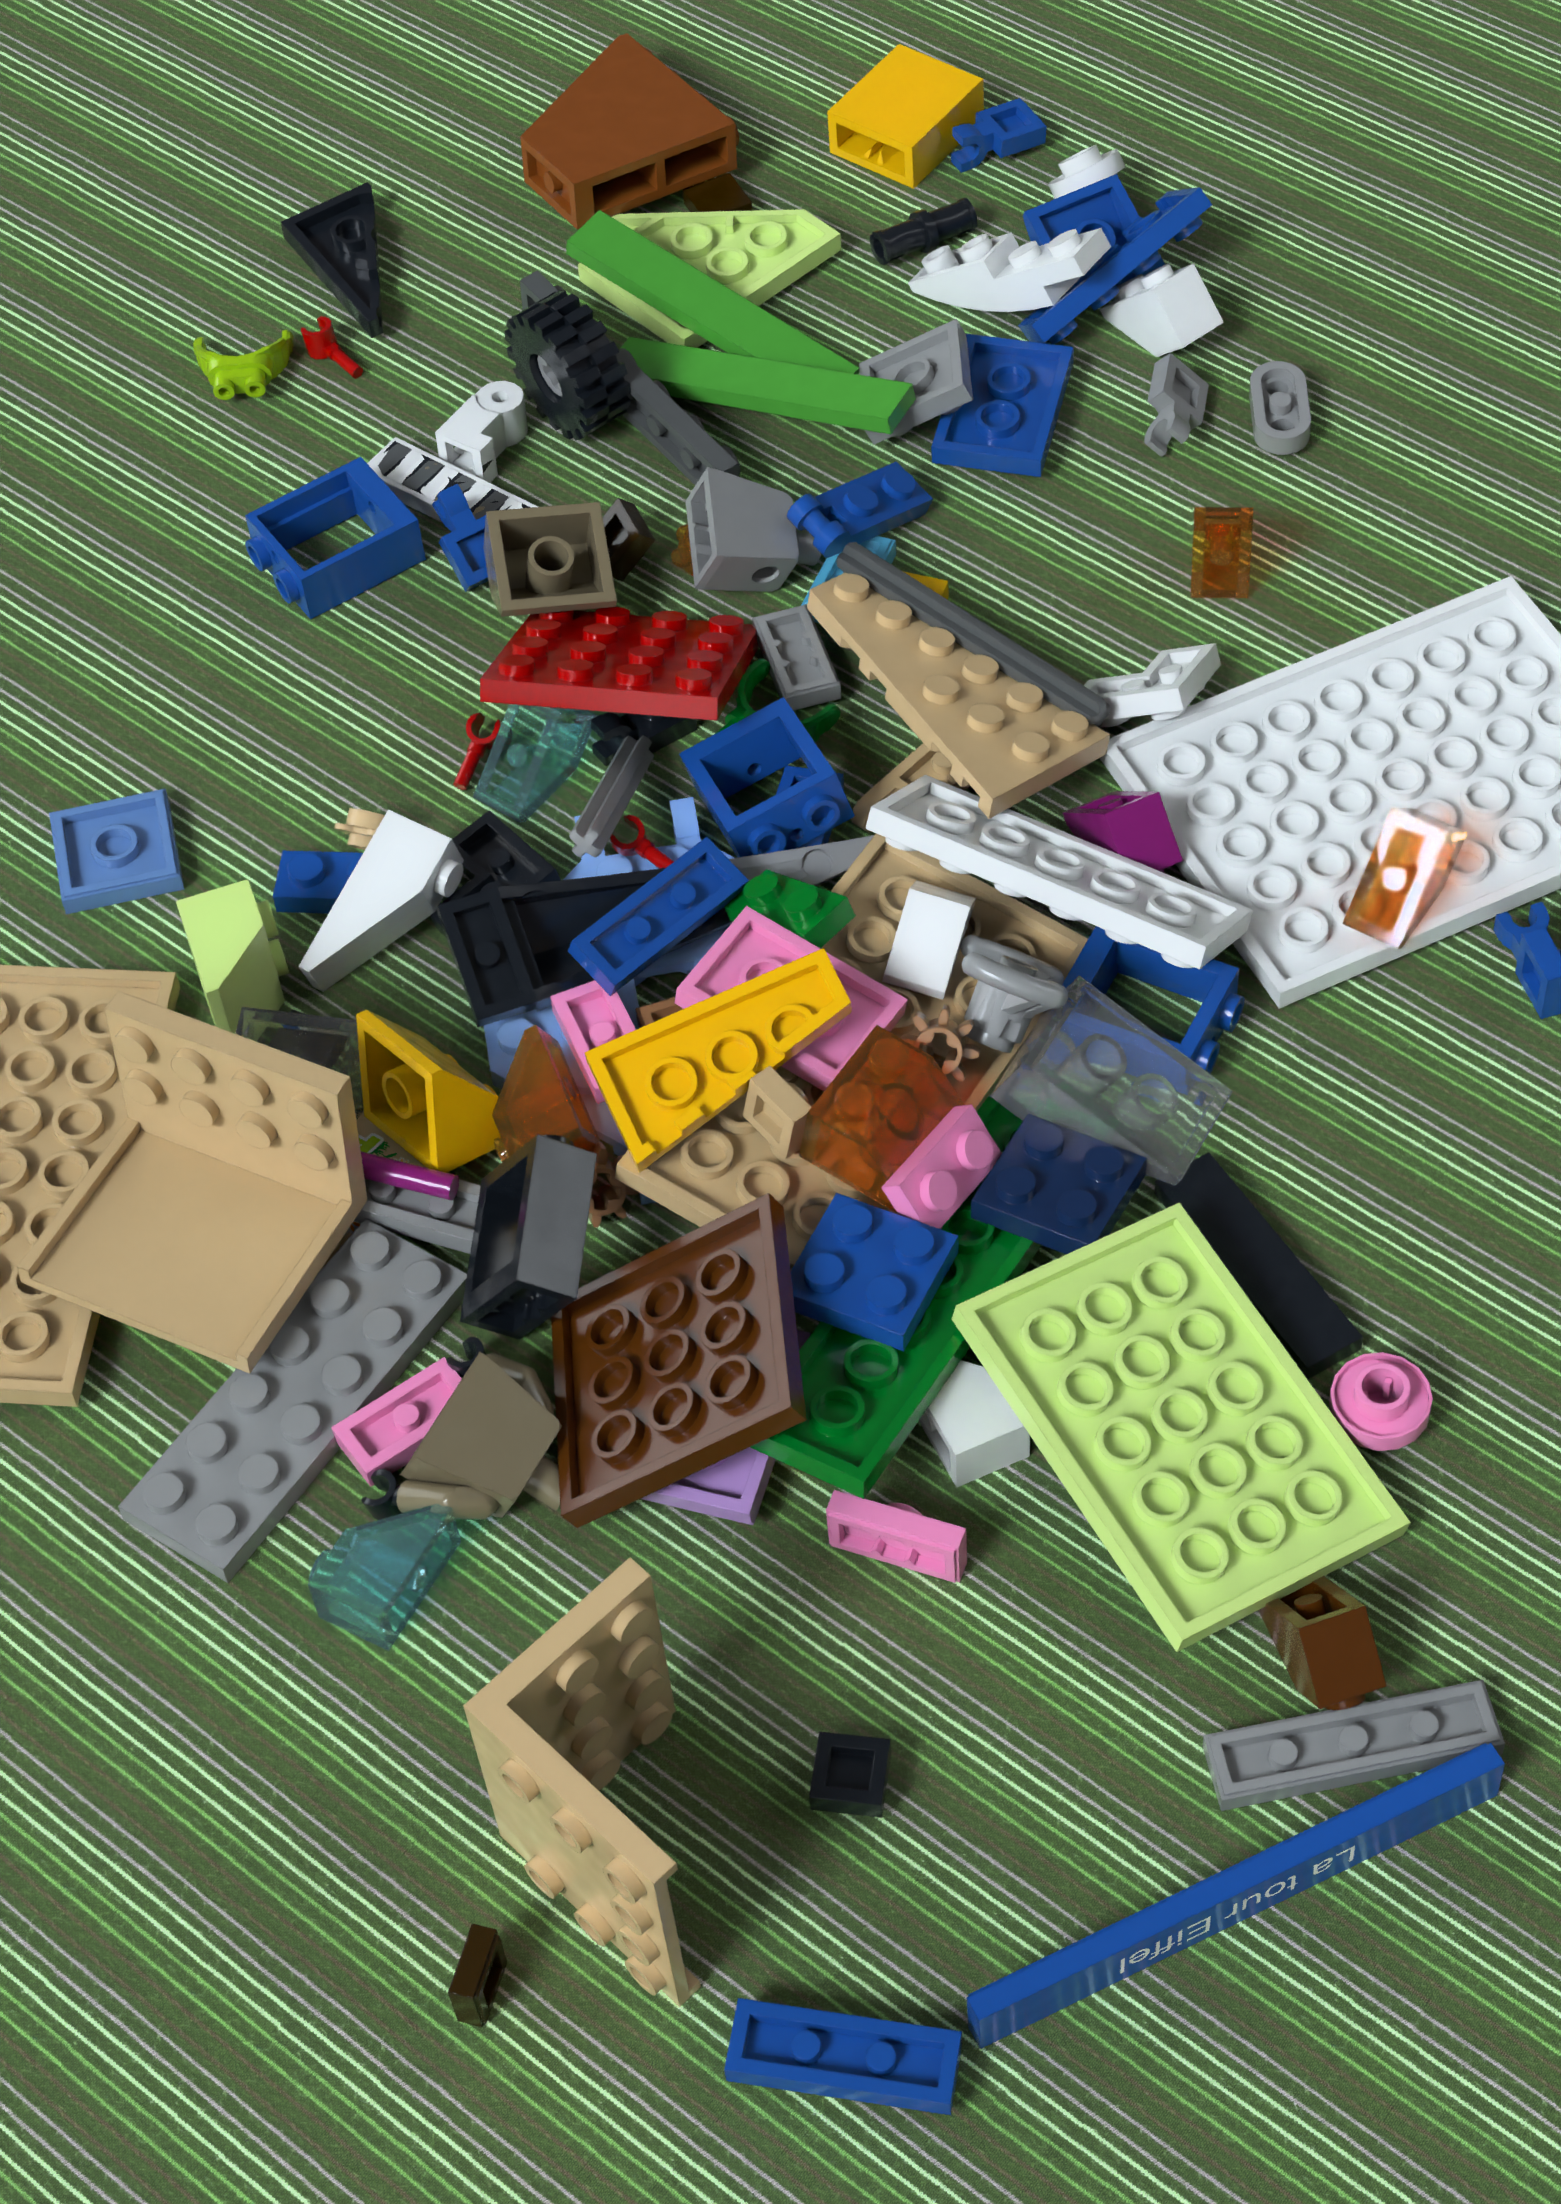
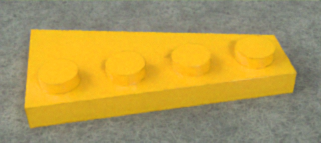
M822 948L584 1053L590 1070L640 1173L748 1091L750 1078L768 1066H771L774 1070L778 1069L852 1013V1006L825 949Z

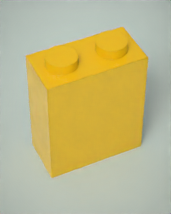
M898 44L827 111L830 153L914 189L959 145L952 136V128L967 123L974 125L976 112L984 110L983 78Z

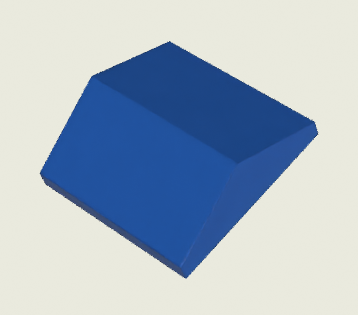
M1117 174L1029 209L1022 216L1030 242L1036 241L1039 246L1049 243L1058 235L1072 229H1076L1078 234L1102 228L1111 246L1119 244L1122 247L1127 242L1122 232L1136 219L1140 218ZM1162 257L1152 267L1143 272L1142 275L1145 276L1165 265ZM1131 271L1116 286L1118 287L1136 276ZM1087 275L1081 276L1078 281L1081 283L1087 278Z

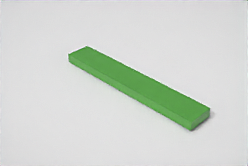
M598 210L567 240V255L727 353L859 375V367L601 210Z
M629 337L621 347L630 352L637 366L652 381H660L671 397L885 434L893 433L916 400L912 383Z

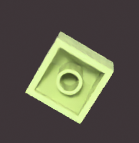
M247 879L177 900L176 904L215 1026L257 1042L285 1001L278 977L289 974V970L279 939L268 941V938L279 935L268 900L256 903Z

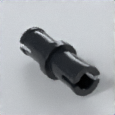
M961 198L957 202L930 212L920 209L911 213L907 221L883 230L873 231L872 235H870L871 250L876 260L882 265L919 250L922 253H928L937 249L942 241L974 231V228H977L978 225L977 215L973 205L967 198Z

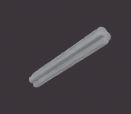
M642 735L639 740L627 736L621 743L569 835L570 839L575 843L571 851L576 856L582 858L585 853H588L593 857H597L602 853L654 758V755L649 750L652 742L646 736Z

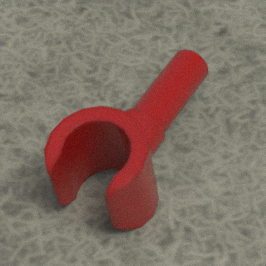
M324 316L317 318L320 331L309 332L306 328H301L303 340L308 355L311 358H329L335 361L354 379L362 375L363 368L338 345L334 328L329 318Z
M475 713L468 718L466 733L471 742L453 783L456 788L467 790L478 763L483 758L486 750L497 749L505 742L507 728L500 719L496 721L490 736L480 738L479 730L484 723L485 716L481 713Z
M626 815L623 818L630 827L635 828L639 832L636 840L627 844L618 841L613 834L610 836L612 847L623 856L638 854L642 858L649 860L659 869L666 868L674 862L647 839L643 823L634 815Z

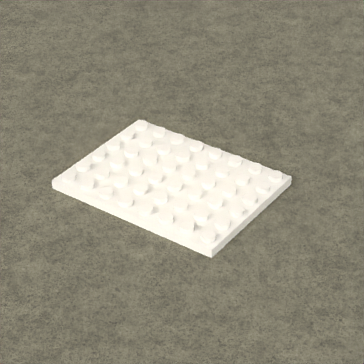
M1512 576L1188 706L1186 711L1177 717L1160 721L1154 720L1109 739L1106 755L1100 757V760L1123 791H1152L1160 793L1183 861L1176 863V866L1190 884L1253 909L1247 932L1232 944L1279 1009L1491 919L1497 914L1507 912L1561 889V634Z

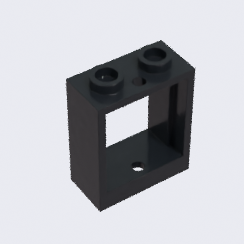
M537 1134L481 1180L460 1322L520 1340L577 1299L596 1165V1153L575 1147L571 1140L563 1136Z

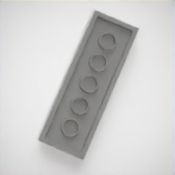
M365 1219L317 1274L252 1372L249 1374L236 1369L120 1503L118 1508L123 1520L229 1583L340 1449L331 1427L387 1393L463 1301L467 1274L376 1223Z

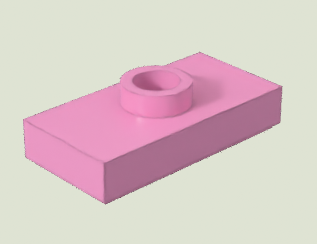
M837 1490L833 1491L826 1508L829 1544L832 1547L950 1582L960 1583L967 1565L966 1528L923 1516L918 1510L906 1504L890 1503L885 1505Z

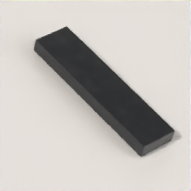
M1209 1152L1155 1181L1154 1194L1165 1208L1177 1203L1182 1205L1307 1380L1361 1350L1363 1336Z

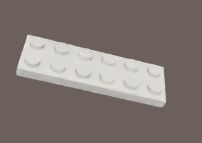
M928 775L920 777L870 808L866 829L886 837V842L892 847L904 851L922 852L938 859L940 865L951 872L974 874L993 882L994 887L1003 894L1013 897L1031 898L1049 906V910L1060 918L1072 921L1083 920L1104 929L1105 934L1117 942L1140 944L1161 953L1162 958L1166 962L1177 967L1197 968L1200 970L1247 932L1253 909L1013 810L1006 809L988 819L978 807L979 796Z

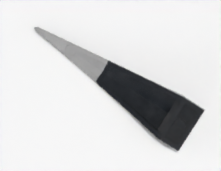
M874 835L729 860L749 881L768 869L799 881L819 886L843 875ZM665 868L550 882L499 886L437 905L438 916L477 1027L534 1009L538 1012L551 1006L550 996L594 981L590 974L568 952L572 940ZM725 908L718 911L665 954L730 926L732 923Z

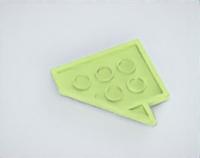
M805 209L628 213L612 216V218L757 306H760L842 250L841 233ZM582 263L578 264L579 279L583 284L667 343L698 348L707 342L706 339Z

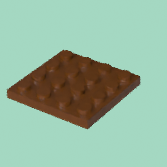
M769 1193L578 1288L577 1299L551 1317L556 1418L562 1425L557 1434L561 1516L576 1528L807 1420L784 1207Z

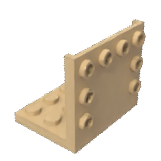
M118 990L104 1009L128 1118L17 1266L21 1283L250 1374L368 1201L351 1078L343 1073Z
M630 1557L467 1701L463 1707L500 1836L527 1861L524 1868L531 1880L543 1893L552 1899L561 1893L577 1909L574 1917L578 1924L598 1945L604 1947L611 1941L628 1957L625 1961L627 1970L643 1989L654 1996L662 1990L680 2007L701 1987V1984L683 1964L667 1885V1879L678 1870L677 1863L599 1791L614 1778L620 1768L621 1761L641 1743L643 1745L650 1744L662 1735L671 1722L672 1714L676 1712L651 1575Z

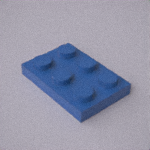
M966 334L973 400L963 404L953 413L941 415L931 446L932 463L1041 477L1073 367L1074 347Z

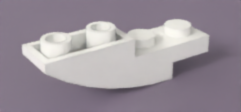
M1102 228L1078 234L1076 229H1072L1041 246L1036 241H1031L1019 247L1012 232L991 239L987 234H982L969 240L961 248L951 250L946 245L929 253L921 261L924 267L908 284L912 292L956 307L994 312L1035 310L1054 306L1081 276H1084L1111 248V245Z

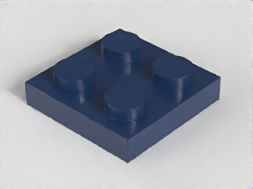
M1027 1114L971 1200V1218L993 1225L1019 1237L1027 1238L1061 1253H1071L1111 1233L1146 1176L1147 1157Z

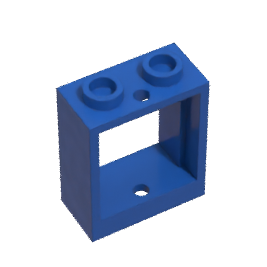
M362 457L245 515L251 538L245 542V546L252 562L261 572L267 569L272 574L282 598L288 604L296 602L310 620L426 560L418 519ZM356 514L375 533L370 538L306 571L286 551Z
M784 697L679 753L701 800L737 857L796 849L855 817L835 771ZM802 758L812 773L811 776L735 816L726 802V798L785 767V765ZM800 828V832L797 835L790 836L794 829Z
M1095 926L1062 986L1067 989L1069 996L1067 1003L1061 1008L1048 1010L1047 1048L1187 1099L1198 1077L1207 1079L1211 1074L1220 1049V1044L1217 1041L1223 1030L1232 1032L1242 1014L1245 998L1237 994L1239 968L1214 959L1200 970L1197 968L1177 967L1166 962L1162 958L1161 953L1140 944L1117 942L1109 938L1105 934L1104 929ZM1117 973L1202 1002L1181 1043L1095 1013Z

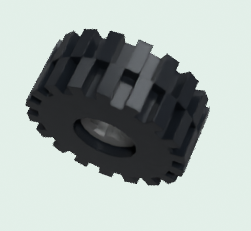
M560 290L515 314L507 321L506 326L508 330L505 331V340L511 346L506 349L509 358L516 363V367L513 368L517 379L523 380L526 386L523 391L528 399L533 398L536 402V411L542 418L547 416L550 425L556 431L561 429L563 437L569 440L573 437L575 441L580 440L627 412L626 409L631 404V400L627 396L631 393V386L623 378V376L628 374L625 364L618 361L616 354L619 353V350L614 341L610 343L605 335L607 329L601 320L596 323L593 319V310L587 304L580 306L579 297L574 294L567 295L566 291Z

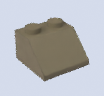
M600 502L486 511L483 549L491 598L501 617L616 607L617 599Z

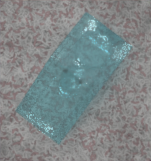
M509 704L473 798L517 822H525L577 769L592 732L590 720L598 715L588 710Z
M437 1503L345 1529L331 1550H324L317 1557L310 1571L309 1583L307 1585L319 1618L389 1651L461 1543L453 1509Z

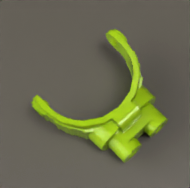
M282 330V338H279L274 343L262 347L253 353L240 356L220 355L206 350L207 347L203 337H197L193 342L198 365L208 377L209 383L213 386V394L221 400H229L235 394L242 393L256 398L264 395L266 385L276 378L287 366L294 347V337L289 330Z

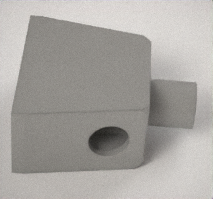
M707 467L685 501L695 589L773 592L782 586L797 563L814 566L819 561L821 553L813 546L814 537L807 530H798L787 519V513L793 505V499L786 492Z

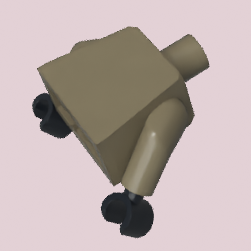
M467 1338L462 1344L469 1361L459 1362L452 1357L446 1360L448 1366L455 1370L462 1379L400 1474L408 1480L400 1485L392 1473L385 1469H378L372 1474L371 1480L375 1486L387 1492L386 1495L379 1499H369L367 1497L361 1499L374 1519L388 1522L398 1518L402 1513L436 1519L484 1520L490 1516L503 1518L522 1490L556 1511L560 1506L559 1468L557 1463L545 1456V1453L562 1425L553 1415L554 1407L536 1371L532 1367L498 1354H486L483 1344L478 1338Z

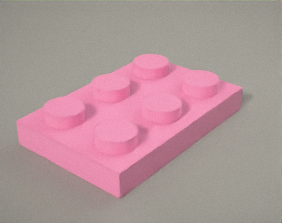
M746 906L677 987L675 1004L685 1009L820 950V948ZM827 953L851 1001L852 1013L781 1067L837 1099L903 1017L908 999Z

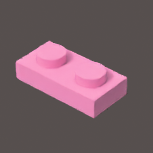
M594 980L552 995L550 999L556 1020L597 1104L605 1102V1099L590 1070L584 1052L636 1030L618 992L609 996Z
M972 1104L955 1106L881 1188L898 1215L941 1229L989 1174L1002 1152Z
M445 1357L331 1427L337 1444L370 1487L375 1485L371 1480V1476L376 1470L385 1469L393 1474L407 1465L462 1378L455 1370L448 1366Z

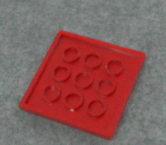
M623 607L598 608L596 612L573 610L530 614L480 678V702L717 721L759 648L757 631L752 624H744L742 618L733 615H718L711 617L709 621L688 620L686 614L678 611H659L654 613L652 617L630 615V610Z

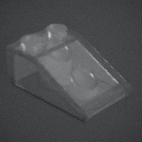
M1079 975L1066 988L1069 996L1067 1003L1061 1008L1049 1009L1043 1012L990 1097L1022 1121L1027 1114H1031L1147 1157L1146 1175L1175 1186L1184 1177L1233 1091Z

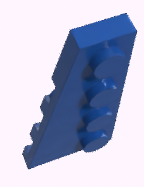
M1196 187L1167 191L1155 202L1159 210L1150 213L1144 218L1136 219L1122 232L1127 239V242L1122 247L1119 244L1111 246L1087 271V278L1081 283L1077 281L1054 306L1034 310L1018 325L1030 342L1045 343L1049 340L1051 344H1056L1078 326L1074 318L1089 306L1093 310H1097L1119 293L1120 290L1116 284L1132 271L1134 276H1138L1152 267L1161 258L1157 250L1171 238L1179 242L1198 229L1203 223L1199 215L1212 206V203L1202 189Z

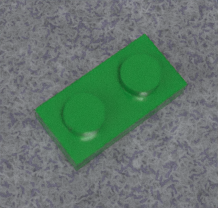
M768 869L748 881L743 891L724 907L731 923L748 906L820 949L856 917L846 896Z

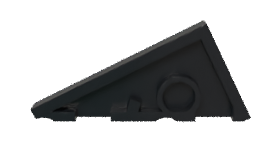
M367 182L281 221L284 239L368 335L374 338L383 333L375 202L372 186Z

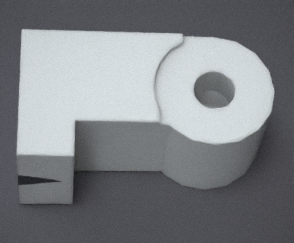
M495 381L482 387L435 432L439 458L491 483L498 475L496 458L506 447L515 445L523 440L528 432L524 393L518 385L508 381Z

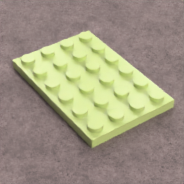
M1180 1203L955 1306L952 1321L1176 1652L1264 1608L1266 1603L1277 1598L1281 1599L1312 1583V1581L1326 1576L1403 1536L1411 1523Z

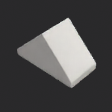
M916 880L909 888L882 982L943 1000L976 898Z

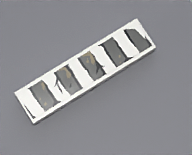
M397 437L392 439L367 463L404 504L440 522L442 521L432 504L438 500L437 494L456 484L461 488L476 520L485 516L486 511L538 507Z

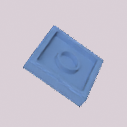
M166 788L49 813L61 900L66 914L184 890L171 807Z

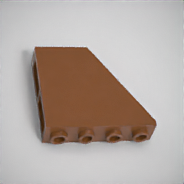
M628 33L618 36L520 136L524 182L578 230L598 210L612 217L737 169L736 146L739 144V132L731 117L722 113L703 94L698 93L680 78L675 71H672L656 58L649 49L644 48Z

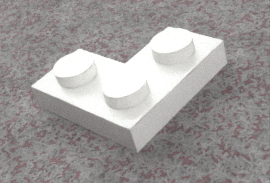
M1216 643L1162 650L1143 673L1091 679L1084 686L1103 697L1105 702L1110 705V713L1100 727L1116 726L1128 721L1131 717L1151 715V718L1157 721L1177 717L1186 711V707L1205 688V684L1221 666Z

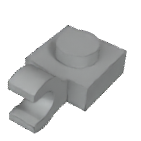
M1171 353L1154 364L1147 401L1156 409L1158 416L1149 426L1144 442L1161 457L1166 454L1168 442L1172 437L1182 444L1187 440L1190 431L1202 424L1209 387L1207 382Z

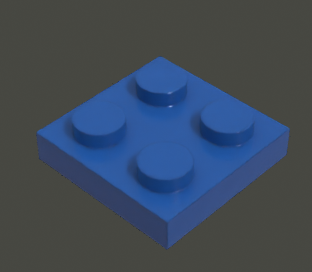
M836 1193L791 1270L795 1312L904 1352L958 1254L959 1236Z

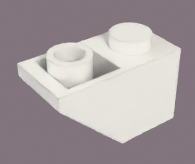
M1168 263L1145 276L1140 274L1119 285L1118 289L1120 291L1116 295L1117 299L1100 309L1104 319L1155 357L1182 349L1224 323L1194 264L1173 271Z

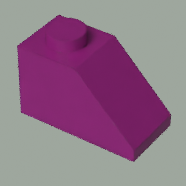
M1113 791L1062 813L1066 825L1074 836L1165 873V868L1183 861L1159 792Z

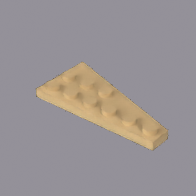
M845 572L810 589L807 604L808 611L840 647L851 648L860 658L859 670L868 680L878 679L886 688L885 700L929 751L942 753L952 764L950 775L961 787L970 785L980 796L978 807L988 819L1106 755L1110 734L1094 724L1089 725L1087 718L1082 714L1074 711H1063L1045 700L1043 692L1039 687L1030 683L1017 682L1001 672L998 663L993 658L985 655H975L957 644L954 635L950 631L931 627L912 615V610L907 604L888 600L869 587V582L864 577Z

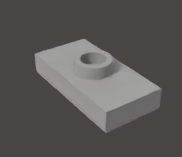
M807 604L752 618V625L757 631V643L763 658L770 662L769 673L780 699L784 697L793 711L841 699L840 682L814 619L807 609Z

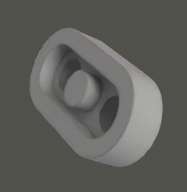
M1271 361L1258 366L1251 374L1249 390L1255 442L1261 449L1276 455H1288L1298 452L1309 442L1311 427L1305 374L1296 365L1284 361Z

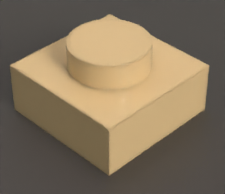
M768 1066L750 1078L743 1117L787 1159L805 1147L814 1109L810 1106L804 1092L797 1085L791 1082L787 1083L771 1066Z

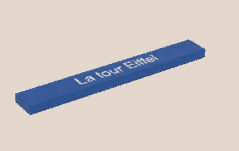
M1484 1743L968 1994V2028L979 2048L982 2049L1498 1796L1505 1763L1492 1743Z

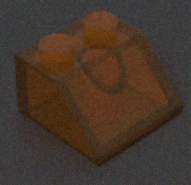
M876 1025L808 1111L799 1157L897 1213L881 1187L953 1107L965 1104L933 1056Z

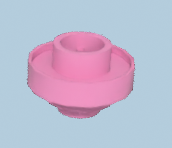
M1380 1352L1363 1354L1344 1364L1334 1377L1330 1391L1329 1407L1333 1416L1356 1445L1376 1451L1396 1450L1416 1441L1427 1428L1433 1397L1430 1383L1419 1367L1401 1356Z

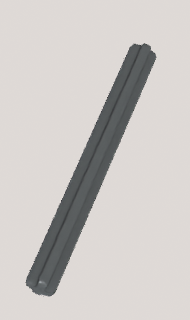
M857 542L846 544L843 552L838 555L836 564L843 573L846 572L864 577L869 582L871 589L888 600L907 604L912 610V615L931 627L950 631L955 637V642L975 655H985L993 658L998 663L1001 672L1017 682L1030 683L1039 687L1043 692V698L1061 710L1080 713L1087 718L1089 725L1094 724L1097 727H1100L1104 719L1109 715L1110 705L1105 702L1103 697Z

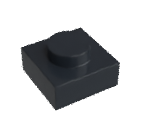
M819 1731L809 1793L810 1810L882 1818L892 1753L891 1739Z

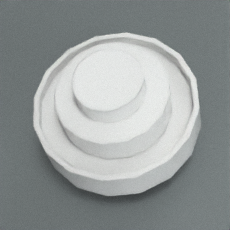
M1093 145L1060 162L1058 165L1062 175L1049 182L1048 186L1054 199L1115 175L1125 168V164L1118 149L1101 155L1097 145Z

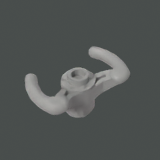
M968 935L962 940L960 949L965 956L962 961L963 972L978 980L964 1016L965 1020L972 1019L974 1021L973 1028L966 1036L990 1048L1011 1053L1014 1044L1022 1042L1031 1019L1036 1014L1049 1009L1061 1008L1067 1003L1069 998L1068 991L1062 986L1064 976L1055 966L999 943L975 935Z

